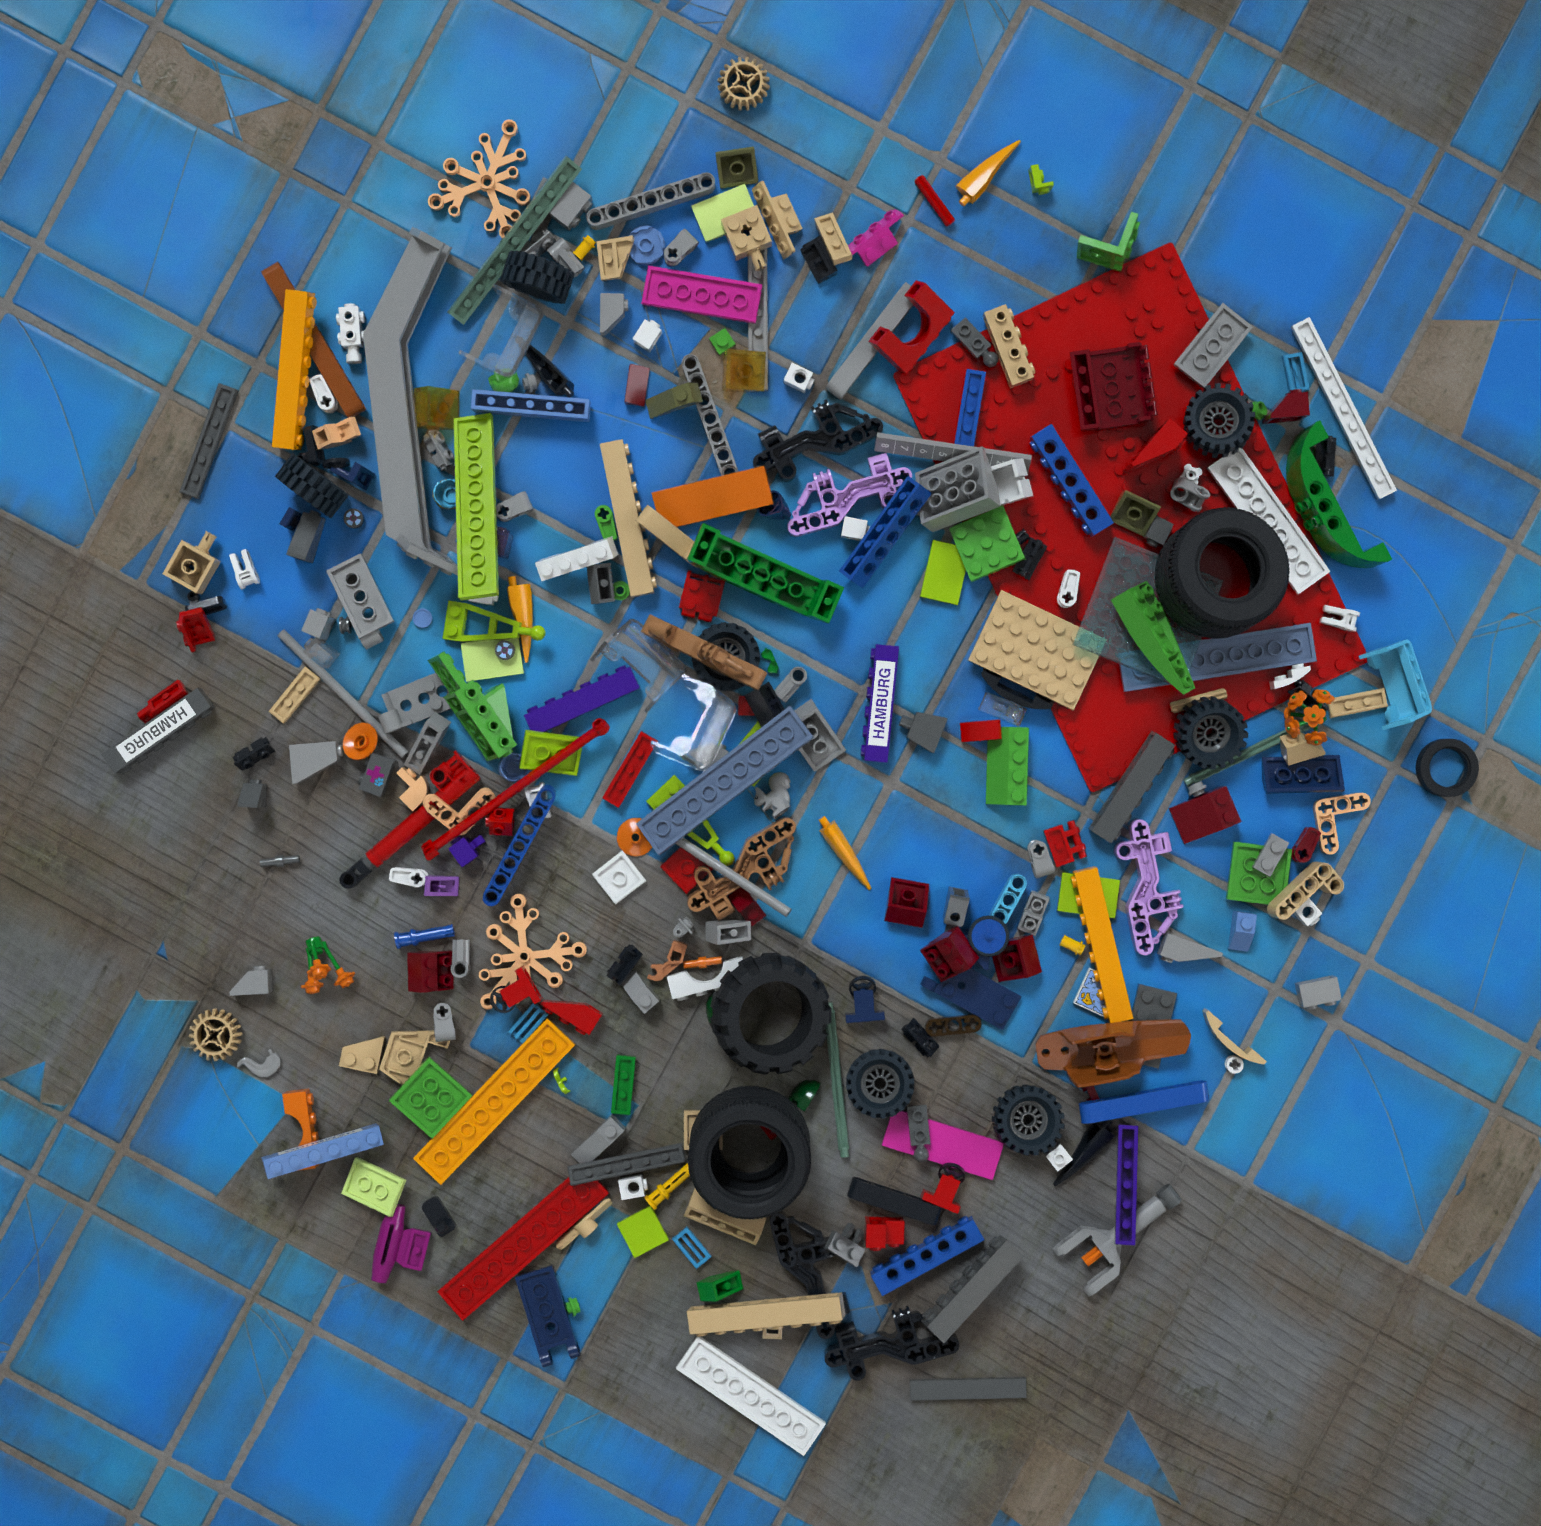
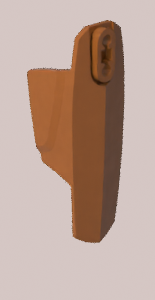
M1181 1019L1124 1021L1058 1030L1040 1035L1035 1045L1038 1063L1043 1069L1065 1070L1073 1084L1081 1088L1129 1079L1133 1075L1140 1073L1143 1063L1147 1060L1185 1054L1190 1044L1191 1033ZM1068 1047L1067 1050H1062L1061 1048ZM1043 1049L1049 1050L1046 1053L1042 1052Z

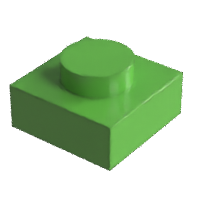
M726 328L709 338L719 356L736 346Z

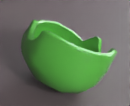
M509 369L491 375L488 381L493 391L511 393L517 388L519 378L517 372Z

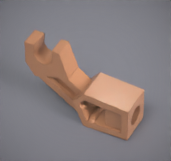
M674 939L667 956L668 961L664 964H652L650 968L656 969L657 974H648L647 979L653 981L663 980L667 974L683 963L688 944ZM673 951L682 953L678 960H672Z

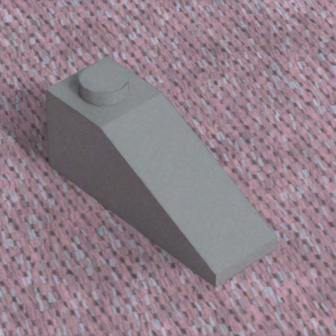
M435 712L425 722L404 765L420 775L445 736L451 721Z
M1167 932L1164 934L1157 954L1162 956L1161 960L1172 963L1173 960L1181 962L1222 957L1223 955L1220 951Z
M611 1114L571 1155L578 1163L593 1161L625 1131L626 1127Z

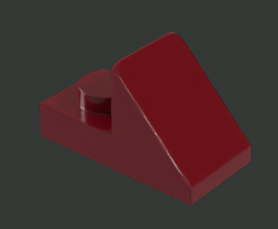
M740 887L728 895V898L744 919L751 921V927L766 916L752 895Z

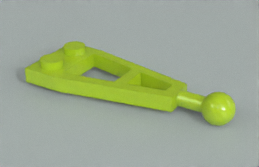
M448 601L442 639L472 642L518 639L521 634L531 636L532 639L540 641L545 637L546 631L540 625H535L532 628L521 627V622L463 602ZM468 610L490 617L488 634L464 635ZM498 621L513 625L512 633L496 634Z
M673 775L646 802L655 810L685 785L676 775ZM708 820L703 822L712 837L708 842L692 831L687 834L706 849L711 847L719 855V861L724 865L730 866L733 864L734 854L730 851H725L717 843L719 838Z

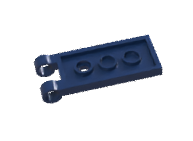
M972 968L943 982L940 981V983L924 976L920 983L923 987L1001 1030L1004 1029L1022 997ZM961 981L965 983L963 989L958 988V983Z
M553 1265L515 1276L542 1367L553 1365L549 1348L565 1343L571 1359L581 1356ZM549 1323H553L555 1325V1328L553 1330H550L548 1328Z

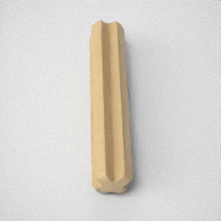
M1221 688L1171 702L1170 708L1173 713L1184 711L1182 708L1185 705L1189 708L1193 706L1191 701L1194 699L1201 702L1200 697H1207L1210 700L1212 696L1219 700L1227 699L1226 689Z

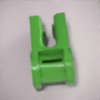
M606 505L598 506L595 510V518L603 539L612 536L614 541L618 540L612 510ZM601 510L609 512V514L606 515L607 519L599 517V515L602 513Z

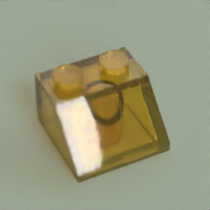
M735 349L724 351L722 391L763 392L766 352Z
M432 386L414 388L417 428L454 430V418H459V391Z

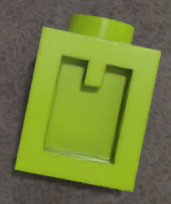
M1038 164L1031 165L1028 173L1032 193L1038 192V195L1049 193L1054 186L1053 181L1042 183L1044 181L1043 170H1039Z

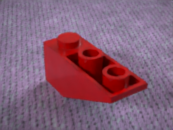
M543 1000L540 1003L545 1012L551 1015L555 1013L560 1016L559 1020L567 1025L571 1023L576 1026L575 1030L582 1035L586 1033L590 1035L603 1014L588 1003Z

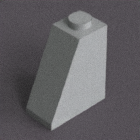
M339 741L289 745L292 784L302 783L341 761L343 746L339 744Z

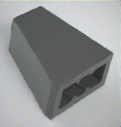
M310 510L309 513L303 512L286 555L309 563L314 562L326 520L321 517V513Z

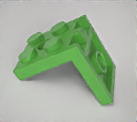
M1130 213L1119 246L1080 235L1076 258L1121 272L1125 259H1129L1131 256L1133 242H1136L1140 226V222H1138L1139 214Z

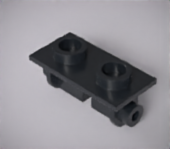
M1329 436V438L1316 444L1315 459L1323 475L1334 477L1336 438H1333V436Z
M1030 537L1031 539H1029L1023 550L1025 560L1016 563L1012 572L1027 580H1030L1047 548V545L1043 544L1044 542L1039 539L1035 540Z
M1299 679L1295 681L1294 685L1296 687L1288 690L1290 695L1303 691L1307 695V698L1303 701L1307 707L1312 708L1313 705H1318L1319 703L1310 694L1312 687L1304 680ZM1323 703L1321 709L1328 710L1327 704Z
M261 737L250 744L253 749L252 751L245 747L235 753V756H233L234 765L242 771L249 769L258 761L268 758L270 754L275 752V749L269 745L270 742L267 737Z
M629 944L625 946L618 956L620 961L613 963L610 969L607 970L608 974L606 976L621 986L643 953L634 945Z
M912 1018L908 1025L906 1024L901 1028L902 1034L911 1043L913 1041L917 1042L914 1046L922 1056L931 1057L939 1048L938 1043L915 1018Z

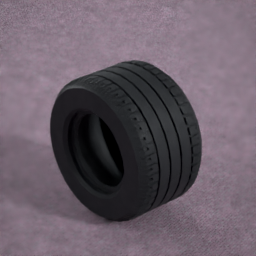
M1230 507L1204 511L1193 517L1172 534L1160 550L1155 566V587L1160 603H1162L1168 616L1177 625L1195 635L1219 639L1240 634L1273 613L1285 595L1289 582L1290 567L1284 544H1282V540H1280L1276 531L1266 521L1249 511ZM1210 542L1223 544L1233 549L1242 558L1248 569L1250 579L1247 595L1240 598H1225L1215 594L1206 586L1200 574L1199 563L1203 550Z
M759 1086L734 1087L712 1098L698 1113L690 1134L688 1169L695 1189L708 1205L710 1204L711 1207L717 1209L718 1212L724 1213V1215L737 1219L754 1220L766 1218L777 1214L779 1211L781 1212L792 1204L800 1195L802 1189H804L811 1169L810 1135L806 1121L799 1109L782 1094ZM755 1124L773 1131L781 1139V1148L776 1160L766 1169L751 1173L742 1172L731 1167L722 1157L719 1148L720 1136L733 1127Z

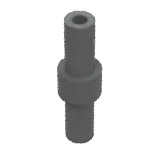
M278 855L275 858L261 859L260 866L283 867L285 864L300 863V856L284 857V855Z

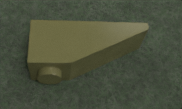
M685 383L645 400L650 419L703 402L698 383Z

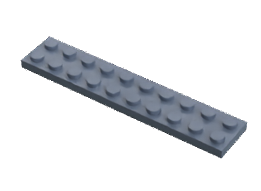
M1311 623L1237 634L1228 638H1212L1178 644L1193 681L1317 661ZM1141 650L1117 654L1123 692L1171 685L1151 664Z
M789 706L645 816L636 825L656 853L661 855L812 740L814 736L794 709Z

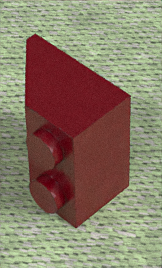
M1301 389L1290 390V393H1286L1264 417L1262 424L1295 422L1310 415L1308 392H1302Z
M891 877L884 921L922 928L927 912L929 884Z
M1033 934L1009 939L1006 948L1000 954L992 956L998 982L1029 978L1042 972Z

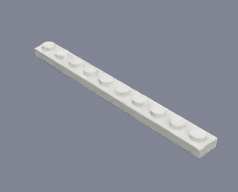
M1310 317L1291 326L1377 500L1397 491Z

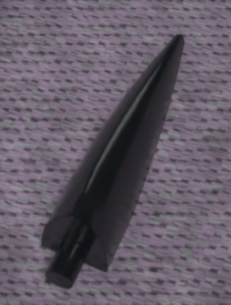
M517 335L515 339L547 386L556 395L572 397L574 394L573 382L546 356Z
M1106 1120L1102 1123L1095 1122L1088 1128L1071 1156L1073 1160L1065 1165L1054 1181V1186L1059 1185L1081 1170L1112 1141L1115 1134L1108 1129L1113 1122L1112 1120Z

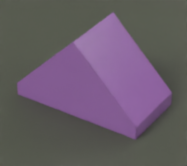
M425 876L424 896H458L459 877Z

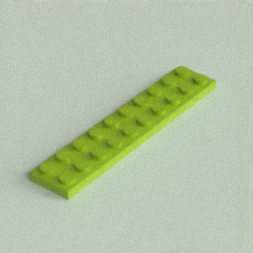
M486 413L454 418L458 598L463 601L499 596L493 415Z

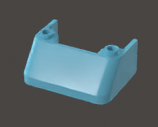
M1409 640L1399 641L1359 655V659L1367 657L1370 667L1375 670L1379 669L1390 706L1385 711V717L1389 723L1382 726L1383 730L1411 723L1432 712L1431 701L1413 646Z

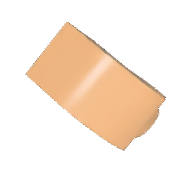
M355 417L346 418L336 424H325L312 431L318 449L338 447L352 442V439L361 435Z
M402 767L397 774L410 787L399 798L413 812L423 804L424 797L429 794V783L425 776H420L416 779L417 775L411 768L406 769Z

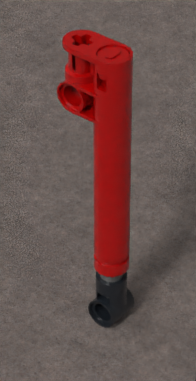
M457 750L453 751L454 755L449 760L443 761L430 773V780L438 788V791L434 794L448 805L453 804L481 779ZM439 770L445 776L441 782L435 778V774ZM429 802V805H433L438 810L439 807L435 802ZM423 804L375 844L372 849L368 850L365 853L366 858H361L346 872L341 874L339 878L341 886L347 889L357 886L372 872L374 866L380 867L384 861H387L431 823L435 817L426 811ZM348 874L354 877L352 885L346 882L345 878Z

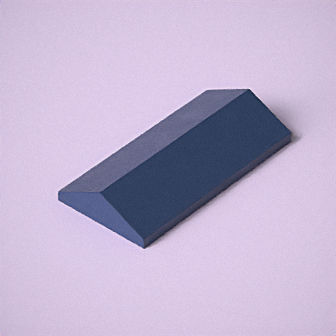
M1322 755L1289 766L1283 757H1262V782L1266 794L1345 791L1340 755Z

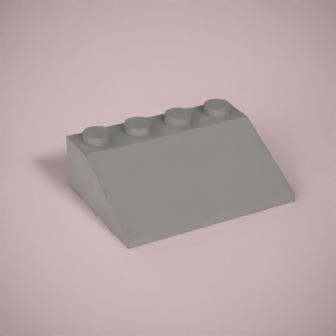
M983 446L915 473L916 482L932 493L919 511L921 524L932 532L1000 507L998 487Z

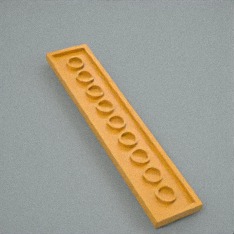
M547 1018L413 1159L442 1185L576 1044Z

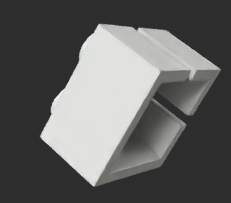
M1023 458L991 466L998 487L1000 506L1033 496L1030 481L1024 477L1028 474Z

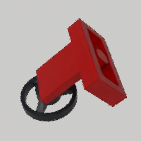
M524 965L515 970L519 980L509 986H499L492 991L490 1002L497 1012L508 1013L515 1008L518 1002L527 997H530L534 1004L543 999ZM494 996L498 998L503 1010H500L495 1005Z
M945 1163L939 1168L938 1177L940 1181L935 1193L923 1189L921 1198L958 1214L961 1206L959 1203L954 1202L953 1199L959 1185L965 1180V1171L958 1164ZM947 1167L957 1168L961 1171V1173H957L954 1170H949ZM944 1169L945 1174L941 1175V1170Z

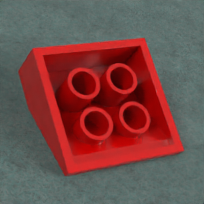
M1169 418L1156 430L1122 472L1126 474L1161 459L1169 453L1172 455L1187 441L1185 437L1188 433Z

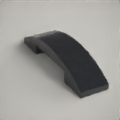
M983 669L981 673L984 680L994 691L1017 705L1032 709H1051L1054 701L1037 693L1034 699H1031L999 683L1001 676Z

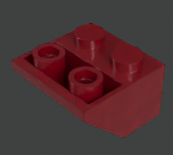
M958 926L944 932L920 950L941 982L969 970L979 959V956L971 948L969 941Z
M452 951L407 953L409 992L424 993L454 989L453 974L451 973Z

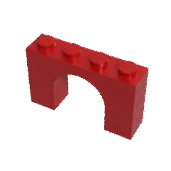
M917 280L904 295L918 309L921 315V328L916 337L911 341L903 343L889 329L880 326L868 341L898 371L906 374L914 368L917 360L926 353L928 346L939 336V332L950 322L951 317L955 313L926 283Z

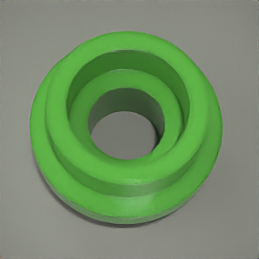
M1262 401L1252 402L1254 406L1252 412H1255V419L1262 420L1267 415V408Z
M617 581L613 584L614 599L625 600L630 594L628 584L623 581ZM618 587H622L624 589V592L622 594L617 593Z
M569 1297L565 1306L568 1314L572 1313L574 1317L577 1313H580V1307L576 1297Z

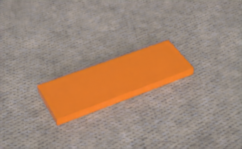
M765 465L651 493L656 511L676 527L774 504Z

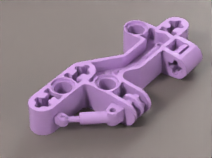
M887 453L867 458L872 476L851 481L843 490L835 488L830 469H827L826 473H823V471L819 472V475L812 473L814 481L806 484L797 502L798 506L792 512L793 519L789 521L787 527L789 534L799 537L835 527L841 523L859 499L877 494L880 504L884 509L886 506L884 502L885 497H893L897 491L896 489L903 483L902 479H898L895 481L896 485H893V477L891 475H894L895 479L903 473V475L912 478L911 471L906 467L892 470ZM827 484L831 485V488L820 491V486L825 488ZM817 491L822 509L799 516V511L806 504L811 492ZM825 494H832L834 500L831 503H826L823 500ZM831 512L839 516L835 522H833V519L826 520L827 524L824 525L823 514H825V518L830 517ZM813 517L818 518L820 525L817 527L811 526L809 523L810 519ZM806 519V526L808 530H805V526L800 527L799 532H796L795 529H791L793 527V523H797V525H803V520Z
M1135 819L1129 824L1131 840L1117 843L1114 847V854L1122 860L1135 858L1138 879L1125 905L1134 950L1139 954L1148 955L1153 951L1154 944L1159 943L1161 935L1166 933L1174 919L1177 918V909L1183 908L1184 905L1180 904L1182 900L1178 896L1181 893L1180 890L1162 893L1156 891L1159 873L1155 855L1172 851L1169 833L1162 832L1151 835L1148 823L1141 819ZM1138 824L1143 826V829H1140V834L1145 836V838L1136 839V837H1140L1139 831H1135V827ZM1122 846L1128 848L1126 856H1121L1119 853V849ZM1167 896V899L1164 902L1162 897ZM1153 899L1159 901L1156 909L1150 907V902ZM1134 903L1140 906L1137 909V915L1142 916V918L1133 919V917H1137L1136 912L1131 910L1134 907ZM1167 912L1168 916L1158 929L1159 933L1156 937L1152 938L1148 920L1149 915ZM1138 922L1144 924V928L1140 932L1135 930V925ZM1142 939L1147 944L1144 948L1145 950L1139 948L1142 945Z

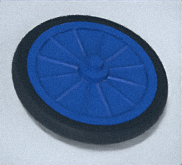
M982 916L976 919L970 926L968 941L971 948L977 954L992 957L1000 954L1006 948L1009 942V931L1001 919L995 916Z

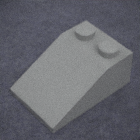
M812 699L794 710L814 736L812 740L799 749L814 772L846 751Z

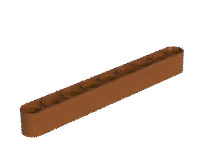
M277 261L262 270L261 273L284 310L285 289L295 290ZM315 323L312 329L313 346L310 348V355L348 418L355 417L366 411V407Z

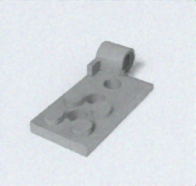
M360 553L326 572L358 638L367 650L384 641L379 629L393 623L394 620L363 555ZM351 575H356V583L348 584V578ZM359 592H365V599L363 601L356 600V595ZM367 609H373L374 611L371 618L364 617V612Z
M436 673L382 694L388 712L379 715L378 718L385 734L430 718L435 712L440 714L451 709L446 700L437 693L438 688L444 686ZM422 693H427L430 697L429 702L426 704H422L419 700ZM405 700H409L412 704L409 711H404L401 707L402 702Z

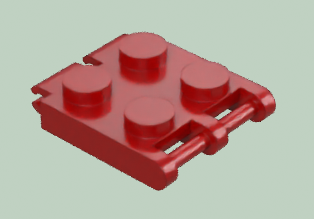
M688 570L679 608H682L681 615L695 618V614L698 612V620L712 622L713 616L717 617L725 581L711 578L707 574L705 576L695 574ZM691 577L703 579V581L692 579ZM707 581L719 583L720 585L708 583Z

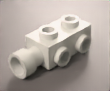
M344 304V307H338L339 313L336 314L337 325H340L338 343L348 351V354H346L347 364L362 363V354L359 353V348H364L362 323H365V313L355 304ZM347 314H352L350 319H346ZM348 333H353V337L348 338Z

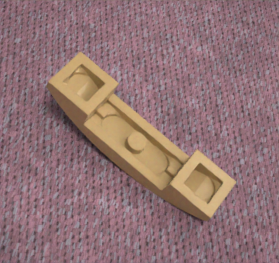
M1203 1009V1016L1209 1029L1226 1048L1251 1062L1265 1064L1267 1062L1249 1046L1244 1051L1241 1050L1218 1029L1223 1023L1209 1010Z

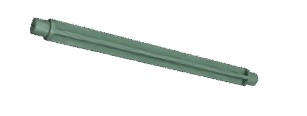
M1308 724L1299 727L1301 733L1312 728ZM1285 729L1241 750V756L1235 755L1233 757L1235 762L1232 764L1226 761V767L1220 768L1218 765H1216L1215 770H1211L1208 767L1206 769L1203 768L1193 774H1189L1190 776L1184 778L1183 781L1187 787L1280 744V736L1289 733Z
M828 1002V1005L832 1008L831 1023L827 1024L826 1032L828 1033L827 1045L837 1126L838 1150H840V1157L845 1158L849 1157L848 1149L850 1148L836 1034L835 1010H833V1002Z

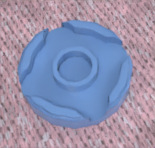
M647 225L639 226L630 233L629 236H634L635 239L629 255L633 261L645 266L652 265L660 260L665 250V241L661 232Z

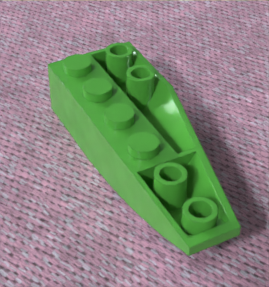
M1145 581L1111 599L1137 646L1164 678L1183 695L1195 689L1164 608L1156 598L1152 586Z

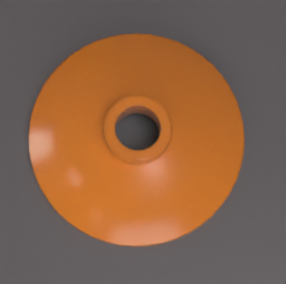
M358 723L352 726L343 739L345 754L353 760H362L371 755L378 742L375 728L368 723Z
M642 818L626 820L621 824L617 832V843L620 849L630 856H642L652 849L651 844L636 825ZM633 834L639 835L638 841L632 839Z

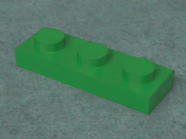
M616 1055L611 1113L631 1114L636 1056Z

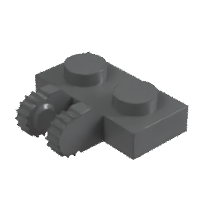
M848 1223L842 1234L837 1231L831 1232L824 1249L851 1266L857 1267L865 1249L857 1245L862 1239L863 1230L860 1228L856 1229L852 1235L855 1226L852 1223Z

